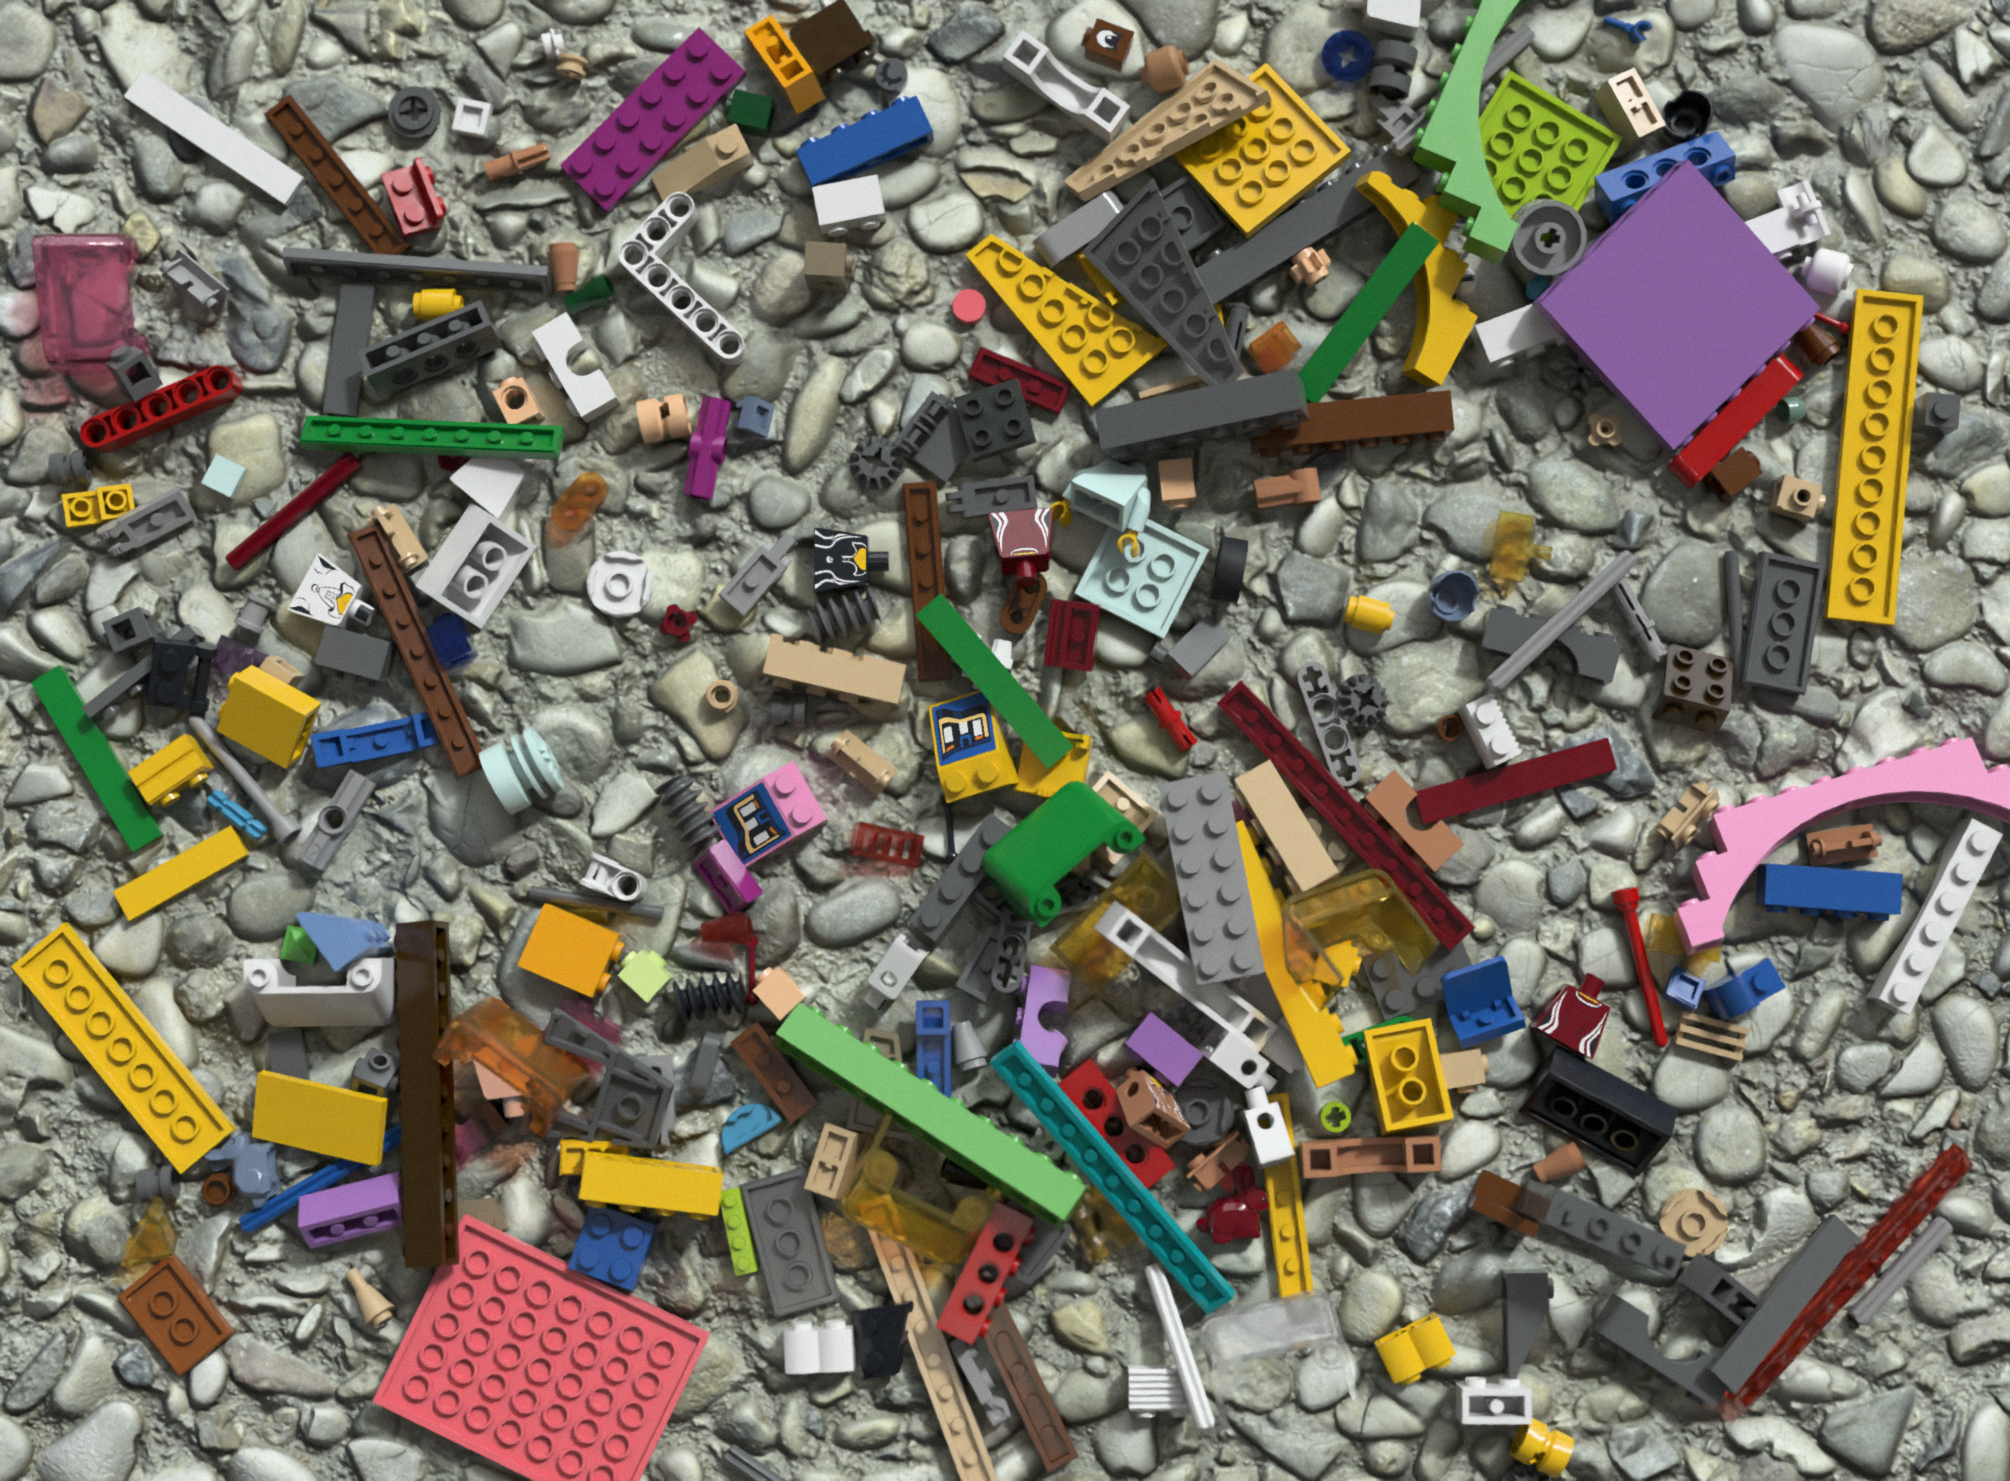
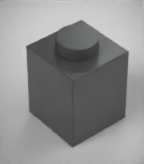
M1926 392L1915 399L1912 433L1946 436L1958 429L1961 395Z

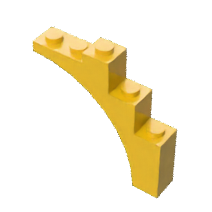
M1371 171L1359 177L1354 189L1378 208L1390 222L1398 238L1400 239L1413 221L1440 241L1413 276L1416 291V325L1411 349L1401 372L1427 389L1442 386L1478 317L1469 311L1470 308L1467 304L1457 299H1451L1469 266L1468 263L1460 259L1461 255L1457 251L1448 247L1443 248L1460 214L1437 205L1440 198L1439 195H1432L1419 201L1418 195L1410 190L1400 189L1391 183L1392 179L1385 173Z

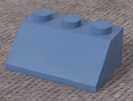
M300 912L295 915L335 972H348L349 967L356 960L379 958L393 948L388 941L391 935L381 922L375 923L374 920L329 913Z

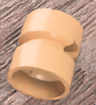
M683 393L664 396L662 402H658L656 398L636 402L639 425L645 444L664 441L666 435H670L673 439L692 435L689 412Z

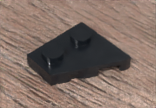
M913 1301L860 1308L851 1311L864 1379L893 1376L900 1373L903 1360L902 1349L906 1345L908 1331L905 1330L908 1313L913 1312Z

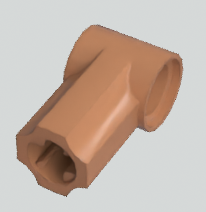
M1303 468L1291 471L1284 476L1253 480V493L1257 510L1286 505L1303 507L1322 502L1317 468Z

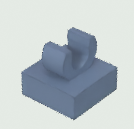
M745 395L744 401L736 403V407L742 409L740 419H733L732 424L757 437L768 438L775 406L756 396Z

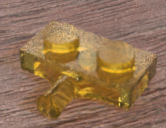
M1504 510L1499 512L1488 577L1522 583L1526 564L1531 557L1550 561L1553 547L1533 544L1532 526L1534 516Z

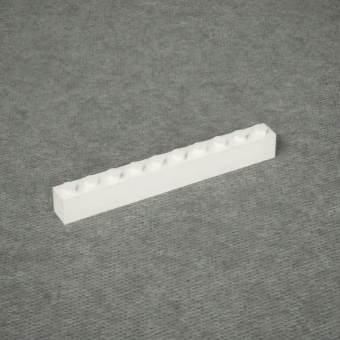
M1786 207L1745 222L1779 262L1793 256L1791 251L1800 244ZM1532 304L1475 325L1470 332L1484 369L1494 366L1496 370H1500L1514 364V358L1525 354L1528 359L1545 352V346L1556 342L1557 346L1560 347L1567 344Z

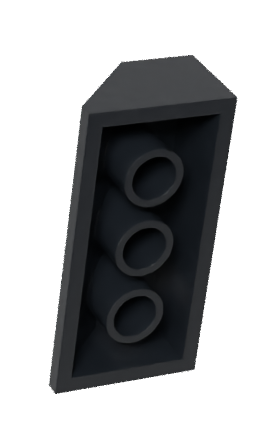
M1556 1045L1541 1064L1518 1112L1639 1176L1671 1139L1678 1109L1565 1048Z

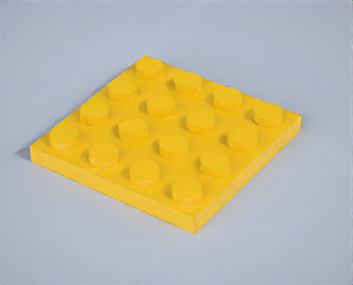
M1267 63L1251 74L1248 79L1266 89L1272 101L1170 155L1186 173L1190 174L1198 186L1248 239L1352 157L1351 150Z

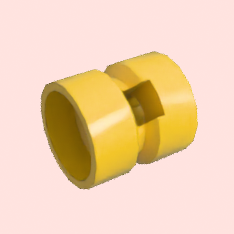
M1532 1418V1424H1521L1511 1444L1510 1456L1528 1466L1536 1463L1538 1471L1556 1479L1561 1475L1570 1459L1574 1439L1556 1429L1549 1432L1546 1424Z

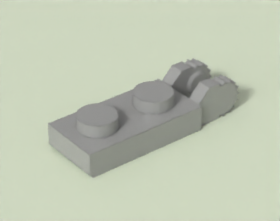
M177 486L119 516L118 519L111 520L107 524L100 526L95 534L100 540H103L124 530L127 536L111 543L106 549L110 556L114 557L134 547L137 549L193 520L196 518V515Z

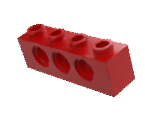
M1087 1058L1058 1082L1061 1090L1147 1189L1176 1166L1161 1146L1129 1127L1116 1090L1090 1058ZM1089 1090H1096L1102 1095V1102L1095 1109L1087 1108L1082 1101L1084 1094ZM1118 1117L1123 1121V1130L1118 1135L1113 1136L1105 1132L1104 1123L1108 1118ZM1131 1144H1140L1144 1147V1157L1138 1162H1131L1126 1158V1149Z
M997 1199L937 1322V1328L971 1345L974 1344L977 1337L982 1340L984 1339L992 1322L986 1317L992 1306L999 1308L1007 1291L1001 1286L1007 1275L1014 1277L1022 1261V1258L1016 1255L1022 1243L1029 1246L1037 1230V1227L1031 1225L1035 1218L1034 1216ZM999 1233H1008L1013 1238V1247L1006 1251L998 1249L995 1246L994 1237ZM984 1264L994 1265L998 1270L997 1279L991 1282L984 1281L979 1275V1268ZM970 1295L978 1296L983 1302L982 1310L977 1313L969 1312L964 1306V1299Z

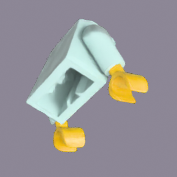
M1107 459L1095 467L1077 471L1062 495L1064 497L1063 501L1055 502L1050 506L1053 512V520L1056 521L1059 517V523L1062 527H1067L1073 521V514L1069 509L1072 508L1121 532L1127 528L1129 529L1128 534H1124L1118 539V549L1122 555L1125 546L1133 544L1130 554L1132 558H1136L1140 553L1137 536L1138 533L1143 532L1150 513L1151 493L1147 489L1148 478L1146 477V468L1140 462H1133L1131 465L1125 466L1115 460Z

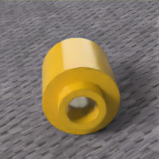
M423 289L421 293H414L413 296L415 319H423L424 323L464 307L463 296L458 295L456 289Z
M1359 595L1358 598L1350 596L1343 622L1350 623L1352 628L1382 635L1384 629L1390 631L1395 611L1389 610L1390 603L1362 595Z

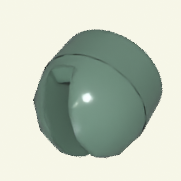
M1797 397L1783 398L1777 403V416L1783 425L1797 423L1804 417L1806 406Z

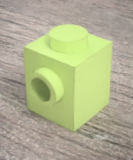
M640 950L637 954L634 951L629 953L619 966L623 970L617 975L647 1003L653 1002L675 978L664 968L667 962L654 950L650 953L645 950Z

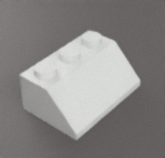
M470 503L415 586L482 629L537 546L488 512Z

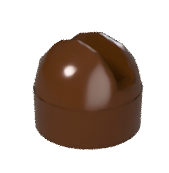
M1452 714L1439 717L1434 724V733L1440 740L1445 742L1459 739L1464 729L1461 719ZM1445 720H1448L1447 725H1446V732H1445V735H1444V734H1443V731H1444Z

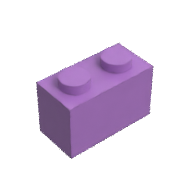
M1150 1011L1124 1041L1129 1046L1125 1053L1140 1065L1145 1060L1155 1068L1152 1075L1167 1087L1171 1082L1178 1087L1203 1057L1201 1052Z

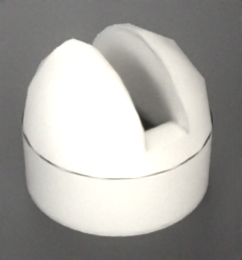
M1467 268L1462 278L1471 277L1472 281L1459 283L1454 292L1456 295L1468 296L1476 289L1478 279L1475 272Z

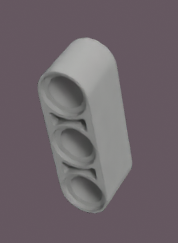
M1112 190L1106 191L1043 232L1033 241V245L1050 270L1055 271L1073 260L1075 254L1085 249L1124 207Z

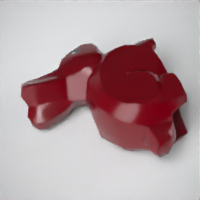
M1235 1167L1232 1177L1238 1189L1237 1196L1219 1197L1208 1206L1204 1218H1199L1196 1221V1228L1203 1233H1207L1214 1244L1229 1243L1232 1239L1246 1237L1257 1239L1261 1237L1259 1226L1260 1211H1265L1269 1208L1270 1200L1261 1188L1255 1186L1256 1178L1253 1169L1246 1168L1242 1170L1239 1167Z

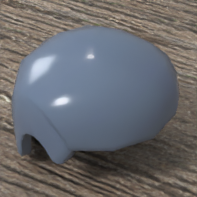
M1462 570L1447 571L1437 576L1430 583L1427 589L1426 604L1434 618L1445 623L1461 622L1475 610L1476 598L1480 593V589L1473 576Z

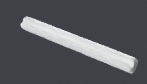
M1161 1263L1149 1265L1145 1268V1275L1196 1429L1198 1431L1210 1429L1214 1426L1215 1421Z

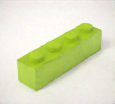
M740 1186L721 1190L720 1205L735 1275L739 1276L756 1272L759 1268Z

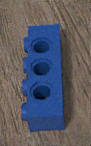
M1715 131L1594 176L1595 202L1610 224L1613 225L1677 162L1689 159L1713 187L1735 180L1736 155L1720 133Z

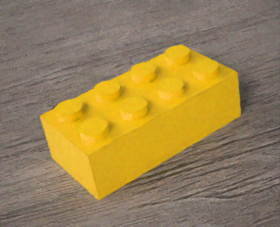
M585 1150L579 1199H584L585 1205L591 1207L605 1208L606 1202L619 1204L620 1209L625 1211L640 1212L642 1206L653 1208L655 1210L654 1213L658 1215L675 1216V1211H683L689 1214V1218L709 1220L710 1215L718 1216L724 1174L721 1167Z

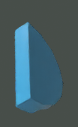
M750 1103L737 1108L728 1116L722 1129L721 1144L725 1155L785 1119L776 1109L766 1104Z

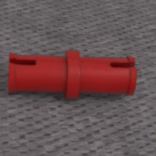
M1160 686L1142 698L1159 721L1157 726L1160 730L1164 729L1180 753L1198 742L1180 718L1182 716L1180 710L1176 711L1161 691Z

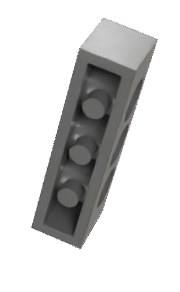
M479 300L361 349L357 353L368 381L378 397L381 398L503 346L492 319L482 300Z

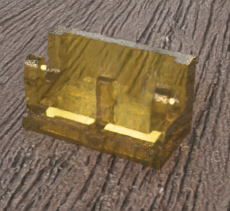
M1651 913L1645 945L1646 950L1710 963H1720L1722 943L1719 947L1687 956L1673 917Z

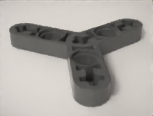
M986 877L977 888V891L971 896V899L1001 922L991 975V986L998 995L1010 997L1020 989L1031 928L1037 927V925L1026 918L1025 921L1017 919L1015 922L1012 921V912L1007 907H1004L1003 912H1000L998 909L1004 906L1006 902L1003 896L996 902L985 900L982 894L983 890L988 886H994L990 879ZM1076 877L1053 885L1061 898V908L1056 917L1051 921L1091 907L1095 902L1097 894L1094 882L1086 877ZM1077 886H1081L1083 891H1090L1087 893L1086 900L1082 901L1079 896L1070 898L1068 903L1070 906L1065 907V898L1061 891H1066V897L1074 895ZM1009 939L1018 940L1022 950L1018 955H1007L1003 951V943ZM1006 963H1019L1020 967L1012 965L1011 979L1016 980V983H1010L1008 988L1002 987V981L997 980V977H1003Z

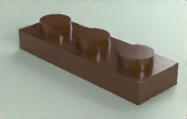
M758 1021L730 1042L791 1124L819 1103Z

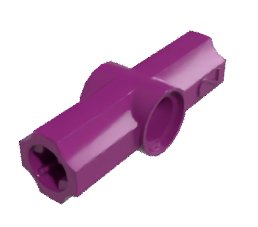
M716 397L702 398L697 429L693 431L689 444L688 460L690 465L684 487L685 496L704 501H713L719 467L723 466L727 451V437L725 436L731 413L732 403L730 401Z

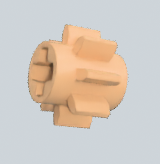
M1309 246L1291 259L1294 266L1290 269L1289 273L1297 285L1305 282L1308 288H1311L1330 274L1326 268L1330 266L1329 263L1332 261L1323 248L1316 252L1312 246Z

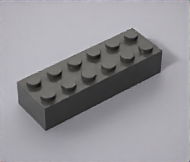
M1295 369L1094 410L1100 448L1113 460H1118L1121 464L1135 462L1138 460L1139 455L1149 453L1151 457L1165 456L1171 453L1170 449L1183 447V450L1199 449L1203 447V442L1216 440L1217 444L1235 441L1237 435L1249 433V437L1263 436L1269 433V429L1281 426L1282 430H1293L1302 427V422L1310 421L1304 382Z

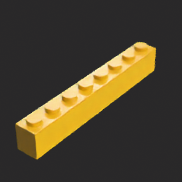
M1243 820L1236 822L1265 975L1313 1083L1318 1090L1355 1074L1354 1065L1359 1063L1351 1045L1344 1046L1339 1034L1343 1033L1344 1029L1336 1013L1330 1015L1325 1002L1329 1001L1330 998L1323 982L1316 983L1311 971L1316 969L1309 951L1302 952L1297 939L1302 936L1295 920L1291 919L1288 921L1282 909L1288 906L1280 887L1273 889L1268 878L1274 875L1266 856L1261 859L1259 858L1255 846L1260 844L1252 826L1246 828Z

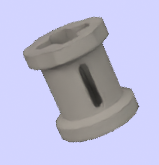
M247 592L245 597L248 600L240 617L235 618L234 623L262 634L264 631L262 625L269 610L274 609L276 604Z

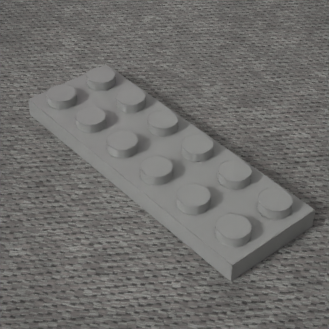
M1226 771L1158 784L1197 986L1266 974Z

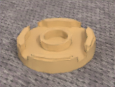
M1688 1188L1678 1190L1666 1199L1660 1208L1658 1225L1661 1234L1687 1245L1684 1253L1685 1256L1694 1257L1697 1252L1702 1256H1706L1717 1250L1725 1240L1728 1231V1217L1726 1209L1718 1198L1707 1191Z

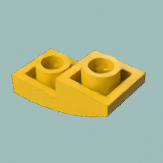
M131 483L96 487L95 491L61 494L67 529L107 524V522L118 519L119 516L135 508Z

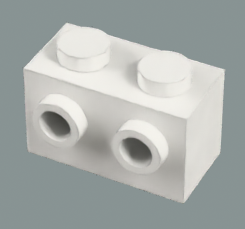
M1465 1377V1383H1456V1418L1462 1424H1532L1531 1388L1525 1383H1520V1378L1500 1377L1499 1383H1486V1378Z

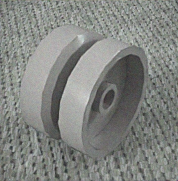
M1536 199L1523 204L1511 217V220L1519 224L1508 251L1519 266L1540 275H1556L1569 270L1580 259L1586 247L1587 230L1582 217L1573 207L1557 200ZM1549 232L1550 238L1547 242L1540 240L1542 233Z

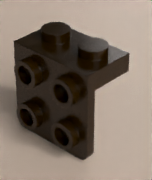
M836 0L792 27L789 31L791 40L813 70L821 87L838 81L846 72L856 66L869 62L877 54L876 40L869 29L864 31L845 0Z
M1675 644L1670 645L1667 649L1668 653H1666L1663 689L1652 707L1651 718L1717 735L1731 708L1734 668L1732 660Z

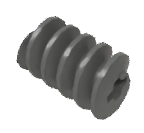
M870 587L866 589L865 599L861 597L858 591H854L853 602H849L843 594L841 595L839 606L835 604L832 598H829L827 609L824 610L819 602H815L814 613L808 610L814 635L819 645L824 643V634H827L831 641H836L837 630H840L843 636L848 638L850 627H853L857 634H862L863 623H866L869 629L873 631L875 630L876 620L878 619L881 622L874 593Z
M684 774L663 783L654 792L657 795L666 794L660 801V804L663 807L672 806L666 814L668 818L679 817L672 827L674 830L685 829L679 836L680 842L691 841L685 849L688 850L713 837L722 827L720 825H709L715 814H703L702 811L708 806V801H696L703 792L702 789L691 790L690 787L696 781V778L685 779Z

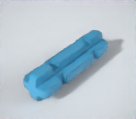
M215 790L207 798L206 804L215 811H220L219 814L239 830H245L244 834L250 839L258 841L266 833L267 827L256 819L253 820L254 816L236 802L229 801V797L222 791Z

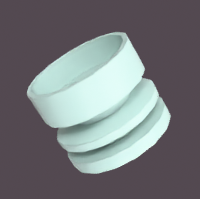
M533 727L523 730L527 746L517 734L511 736L514 750L511 754L501 743H497L479 753L483 770L498 799L510 815H514L533 805L529 791L531 788H534L543 799L547 798L549 792L545 781L554 792L564 789L557 760L548 744L538 735Z

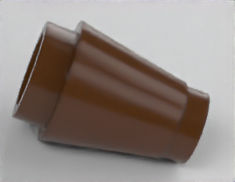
M1814 323L1804 331H1797L1794 334L1811 364L1816 363L1819 368L1827 365L1841 351L1837 346L1838 341Z

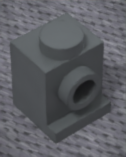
M123 345L116 348L110 354L112 359L105 363L120 387L119 390L122 395L134 402H137L163 385L144 351L135 346ZM131 367V370L129 372H124L125 370Z
M141 607L134 608L102 622L105 633L102 634L105 645L111 652L114 651L115 654L121 656L152 644L154 638H161L150 611ZM134 629L136 637L129 639L128 632Z

